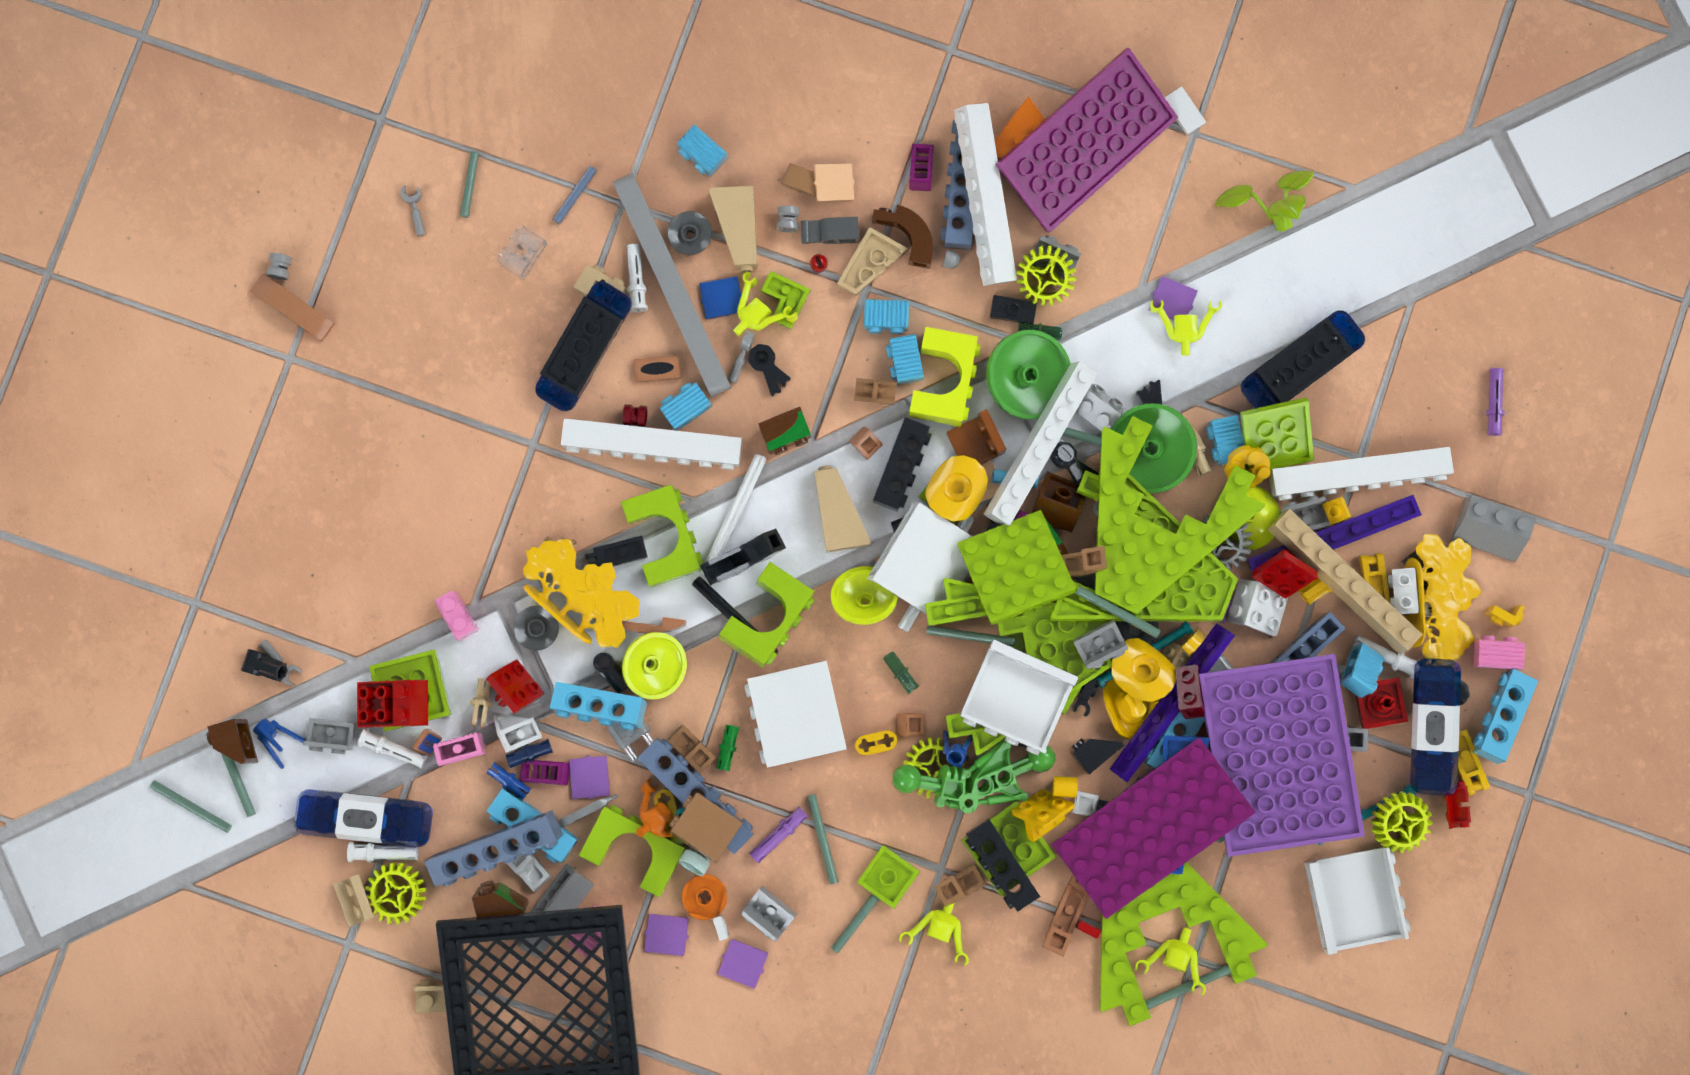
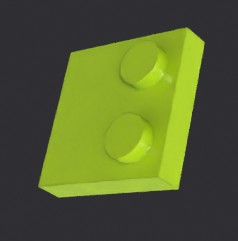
M883 845L857 883L895 909L920 874V871Z

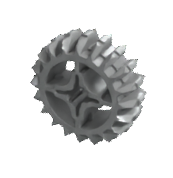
M1209 515L1204 516L1206 523L1210 517ZM1247 523L1236 531L1240 544L1230 536L1225 540L1227 543L1221 547L1219 545L1213 550V555L1223 565L1225 564L1228 570L1232 569V564L1236 568L1239 567V560L1246 561L1247 558L1243 553H1251V550L1245 547L1253 544V541L1246 540L1247 537L1252 535V532H1244L1249 526ZM1223 549H1234L1237 551L1232 557L1219 558Z

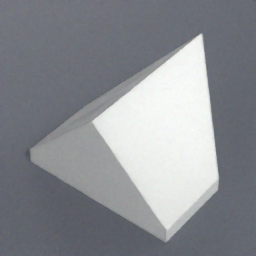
M493 712L496 732L506 753H512L542 738L534 718Z

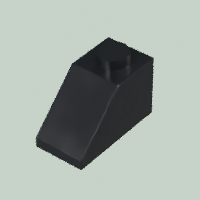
M1081 738L1072 745L1074 750L1070 754L1087 774H1091L1120 750L1124 744L1118 741L1086 739L1084 741Z

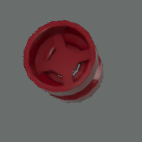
M625 404L622 418L623 425L646 427L648 407L643 405L633 407L631 404Z

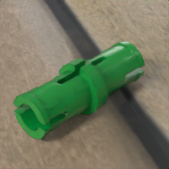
M725 724L722 743L719 744L720 752L716 769L730 772L733 753L737 749L735 745L740 727Z

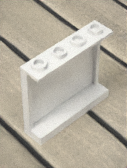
M913 502L867 579L879 584L926 614L925 603L947 600L943 583L944 578L963 582L970 577L957 543L972 536L948 520L938 516L920 502Z
M993 640L959 716L964 718V723L975 727L976 724L985 727L984 732L996 737L999 733L1006 736L1005 741L1015 746L1018 743L1026 745V751L1035 755H1039L1040 752L1046 753V747L1078 677Z
M827 661L747 679L748 684L744 685L747 698H752L753 706L749 707L752 720L756 719L758 728L754 729L757 742L761 741L763 750L759 751L762 764L766 763L767 768L847 749Z
M1379 847L1304 862L1324 953L1330 955L1337 953L1339 950L1399 938L1409 939L1410 924L1408 919L1404 917L1405 901L1399 894L1398 887L1401 886L1398 874H1395L1393 865L1396 864V860L1390 848Z

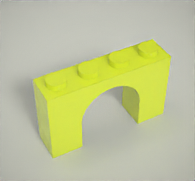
M925 327L920 354L944 358L952 362L959 371L960 383L953 391L942 395L913 390L908 417L961 427L963 420L967 421L969 408L965 407L966 399L971 400L973 386H969L970 378L975 379L977 365H973L974 357H979L981 344H977L978 336Z

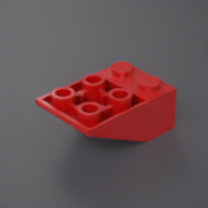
M428 680L357 682V728L428 726Z

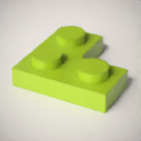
M770 271L761 289L762 293L780 301L774 315L783 312L785 307L790 306L792 311L788 316L793 315L794 312H797L799 316L811 291L809 288ZM786 318L775 322L790 330L795 325V322H788Z

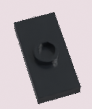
M993 295L990 318L1033 325L1037 303L1034 304L1033 301Z

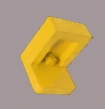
M1343 496L1322 504L1330 525L1351 517Z
M1493 605L1488 606L1485 615L1490 617V622L1498 626L1514 627L1523 620L1525 607L1523 605L1514 606L1511 613Z

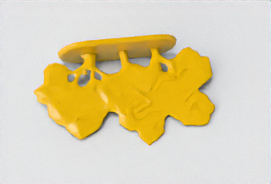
M1424 534L1423 541L1419 542L1415 548L1417 555L1423 561V569L1420 562L1414 558L1408 559L1404 569L1415 568L1419 612L1406 614L1405 618L1422 633V636L1412 647L1417 648L1421 646L1426 633L1429 639L1422 648L1423 656L1427 660H1436L1440 668L1449 665L1450 660H1459L1464 654L1465 649L1469 648L1474 642V636L1469 626L1458 618L1459 611H1466L1471 605V600L1476 599L1482 591L1474 579L1465 578L1463 575L1467 566L1471 564L1472 549L1468 543H1465L1461 538H1457L1448 547H1445L1438 534ZM1428 568L1433 569L1432 572L1426 573ZM1424 580L1428 582V587H1427V589H1426V594H1425V595H1424ZM1424 602H1428L1432 607V615L1427 621H1425ZM1433 618L1436 619L1435 623H1430ZM1428 627H1436L1440 632L1439 636L1432 634V628ZM1431 638H1434L1436 643H1432Z
M559 539L556 542L552 540L543 541L538 548L531 547L529 550H526L528 561L523 567V575L533 581L540 580L543 587V592L535 587L526 584L523 588L527 594L587 644L592 643L590 635L584 630L585 628H592L596 633V640L600 647L613 646L618 648L626 638L622 621H628L639 616L640 601L627 590H612V584L616 578L612 562L604 563L599 567L596 564H587L583 570H578L575 565L576 551L570 539ZM541 571L543 572V578H542V579H541V577L539 576V573H540ZM548 573L553 575V583L550 587H548L550 583L546 582ZM555 584L560 585L558 589H554ZM551 592H561L566 596L567 604L562 609L548 598ZM569 610L583 615L580 626L566 614ZM593 618L596 619L594 624L589 623Z

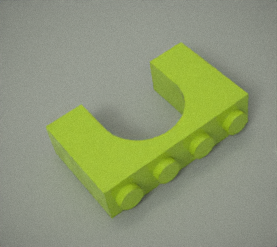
M672 484L621 501L627 522L630 525L653 517H664L671 520L678 529L679 539L674 551L664 558L642 565L650 588L700 572V565L704 563L700 552H695L693 544L697 542L693 530L688 531L686 523L690 521L686 509L681 510L679 502L683 500L679 488L674 489Z
M769 562L757 579L756 585L773 595L782 604L784 620L781 625L770 632H758L731 616L718 639L761 668H764L766 664H772L778 655L775 653L778 646L783 647L790 637L787 633L791 627L796 629L802 620V617L799 615L804 609L808 611L815 601L812 598L815 591L772 562Z
M613 804L610 807L604 806L579 856L598 866L602 865L615 839L625 833L636 834V830L643 825L641 819L632 814L629 818L622 814L623 809ZM649 831L643 838L647 840L652 849V862L640 888L660 898L686 846L682 845L683 842L676 837H659Z

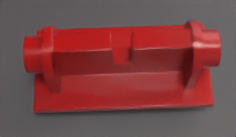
M1464 781L1444 783L1443 796L1446 800V820L1449 829L1470 827V807H1462L1461 802H1469L1468 787L1465 786Z

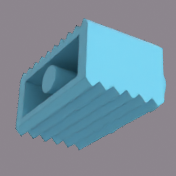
M695 124L677 142L679 155L686 161L692 160L696 164L694 166L695 169L702 175L706 173L711 177L728 159L727 152Z
M865 299L864 329H867L868 333L879 334L881 330H890L891 334H903V331H908L909 301Z
M916 334L889 339V345H886L887 357L892 358L893 366L890 367L892 380L896 379L897 385L923 381L924 375Z
M690 382L679 389L681 393L675 397L670 395L661 402L662 406L659 408L675 431H678L712 407L710 401L696 382L694 384Z
M1234 415L1215 419L1208 423L1206 434L1208 440L1212 439L1214 447L1211 448L1212 459L1217 461L1218 466L1226 465L1229 454L1236 448L1244 446L1238 416Z
M1363 642L1353 647L1350 651L1340 685H1344V688L1351 690V693L1358 695L1359 698L1372 694L1378 686L1376 681L1383 670L1382 663L1384 657Z

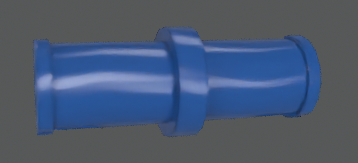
M496 762L493 763L486 773L502 784V788L509 789L521 798L522 801L531 790L530 787L515 778L516 775L514 773L510 774Z

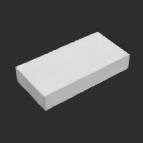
M1183 87L1178 88L1165 97L1179 117L1176 121L1187 136L1206 124L1205 119Z

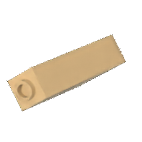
M754 187L709 188L710 197L735 269L740 270L742 273L753 272V269H758Z
M831 465L818 467L819 471H814L826 553L871 546L870 538L837 468H832Z

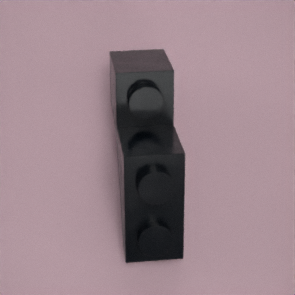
M773 529L703 563L700 567L711 586L737 576L757 563L770 559L786 549V546L777 529Z

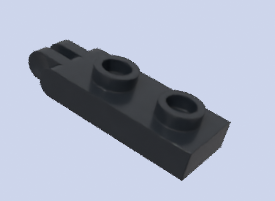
M641 535L593 548V553L586 554L585 558L586 560L595 558L594 562L587 564H596L599 567L604 563L612 562L614 567L648 558L643 536Z

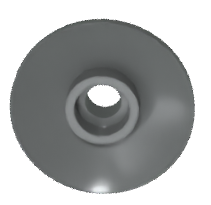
M687 211L678 214L673 218L668 227V239L671 246L677 252L684 255H695L707 248L712 238V229L709 221L697 212ZM688 232L695 234L691 239L687 238L686 235Z
M530 606L522 610L514 622V634L517 641L529 650L539 651L548 648L554 643L559 633L558 620L542 606ZM537 624L541 625L542 628L539 633L534 631V626Z

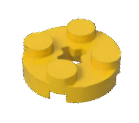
M1244 445L1233 450L1227 457L1228 462L1226 466L1224 465V472L1227 478H1229L1235 465L1242 469L1245 468L1244 465L1247 463L1252 465L1250 469L1246 470L1255 475L1250 488L1260 484L1271 473L1270 461L1266 453L1261 448L1250 447V445Z

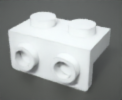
M1415 568L1392 569V575H1388L1389 589L1393 588L1394 597L1390 598V604L1402 615L1418 613Z

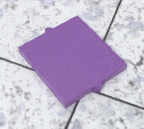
M1162 276L1156 291L1153 292V306L1159 308L1162 300L1165 313L1169 319L1174 320L1175 315L1189 314L1190 310L1193 309L1192 304L1198 290Z
M587 755L585 758L569 759L572 799L588 797L593 799L598 796L610 795L607 756L590 757Z
M649 913L647 930L644 932L646 935L644 952L684 956L686 939L689 938L687 935L689 918Z
M731 939L726 954L722 955L723 962L718 975L755 989L760 974L764 972L763 966L768 952Z

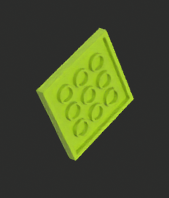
M1041 510L1016 519L1009 526L1004 524L957 543L991 625L1076 592V587Z

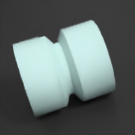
M689 846L690 849L683 852L678 862L690 872L704 876L710 866L709 859Z

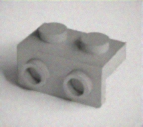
M1091 384L1076 412L1102 431L1104 426L1111 429L1126 408L1123 407V403L1119 399L1111 398L1107 395L1100 385Z
M1317 495L1311 496L1300 504L1290 502L1285 504L1279 513L1280 515L1282 512L1291 509L1313 531L1331 526L1322 505L1326 502L1325 496L1318 498Z
M1114 620L1072 640L1087 669H1096L1102 666L1104 661L1122 656L1128 649Z
M310 718L307 740L303 741V745L309 746L311 751L323 752V748H331V753L345 754L346 750H353L356 723Z
M763 886L760 887L741 911V915L744 916L747 922L754 924L767 938L775 942L797 916V913Z

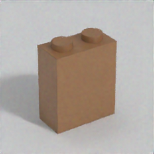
M696 793L694 797L689 795L682 805L685 811L681 816L676 814L669 825L673 828L670 834L712 862L717 863L741 827L742 822L699 793Z

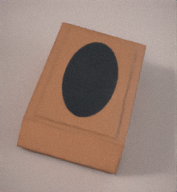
M679 356L634 359L636 382L681 379Z

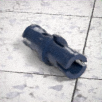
M546 739L531 746L525 745L523 749L506 754L505 756L509 767L512 768L528 761L530 763L534 762V759L553 753L549 739Z

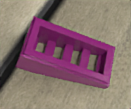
M912 144L909 190L931 191L934 145ZM916 153H926L929 156H916ZM915 162H927L928 164H915ZM915 171H928V173H915Z
M541 760L522 763L520 781L568 785L570 763ZM530 764L533 765L532 778H529ZM542 765L541 779H538L539 767ZM549 766H551L550 779H548Z

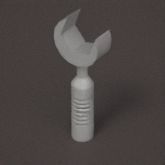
M404 185L401 189V197L406 203L412 204V217L417 236H424L426 234L421 213L416 206V203L421 200L422 192L418 187L417 194L409 197L406 194V186Z
M746 331L740 346L742 352L736 358L728 379L729 381L737 383L745 362V353L750 351L755 333Z
M267 640L260 643L259 646L270 658L283 662V658ZM289 665L287 666V675L282 681L287 685L293 686L296 684L289 681V673L294 670L300 673L303 672L298 666Z

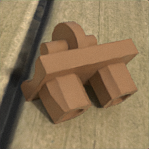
M856 378L854 401L894 405L896 382Z

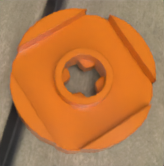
M711 874L694 876L686 883L682 891V903L690 916L698 920H709L718 916L727 904L728 894L725 884L718 877ZM704 890L708 891V895L711 896V900H707L706 903H702V899L698 897L699 893L702 894Z

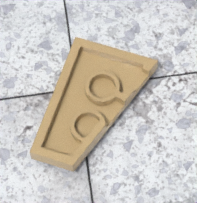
M869 227L837 282V286L857 296L907 252L908 248Z

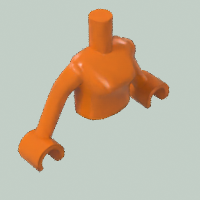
M649 778L641 786V791L644 795L639 814L643 825L636 830V834L639 837H643L650 831L659 837H675L670 834L671 830H664L674 819L672 812L665 804L659 802L647 810L650 796L658 789V785L655 788L649 785V782L652 780Z

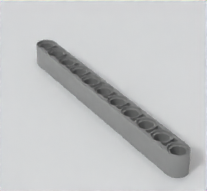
M633 173L613 181L614 187L710 396L714 397L731 389Z

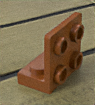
M987 409L979 412L977 418L962 424L961 427L957 426L947 431V436L956 455H965L976 459L981 465L1006 452V447Z

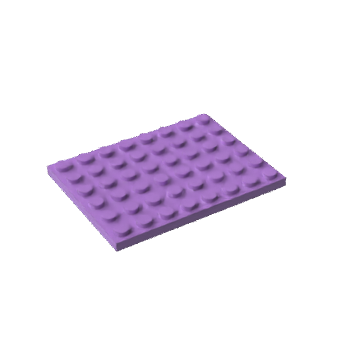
M1335 654L1199 674L1210 752L1256 812L1224 835L1226 855L1228 857L1365 837Z

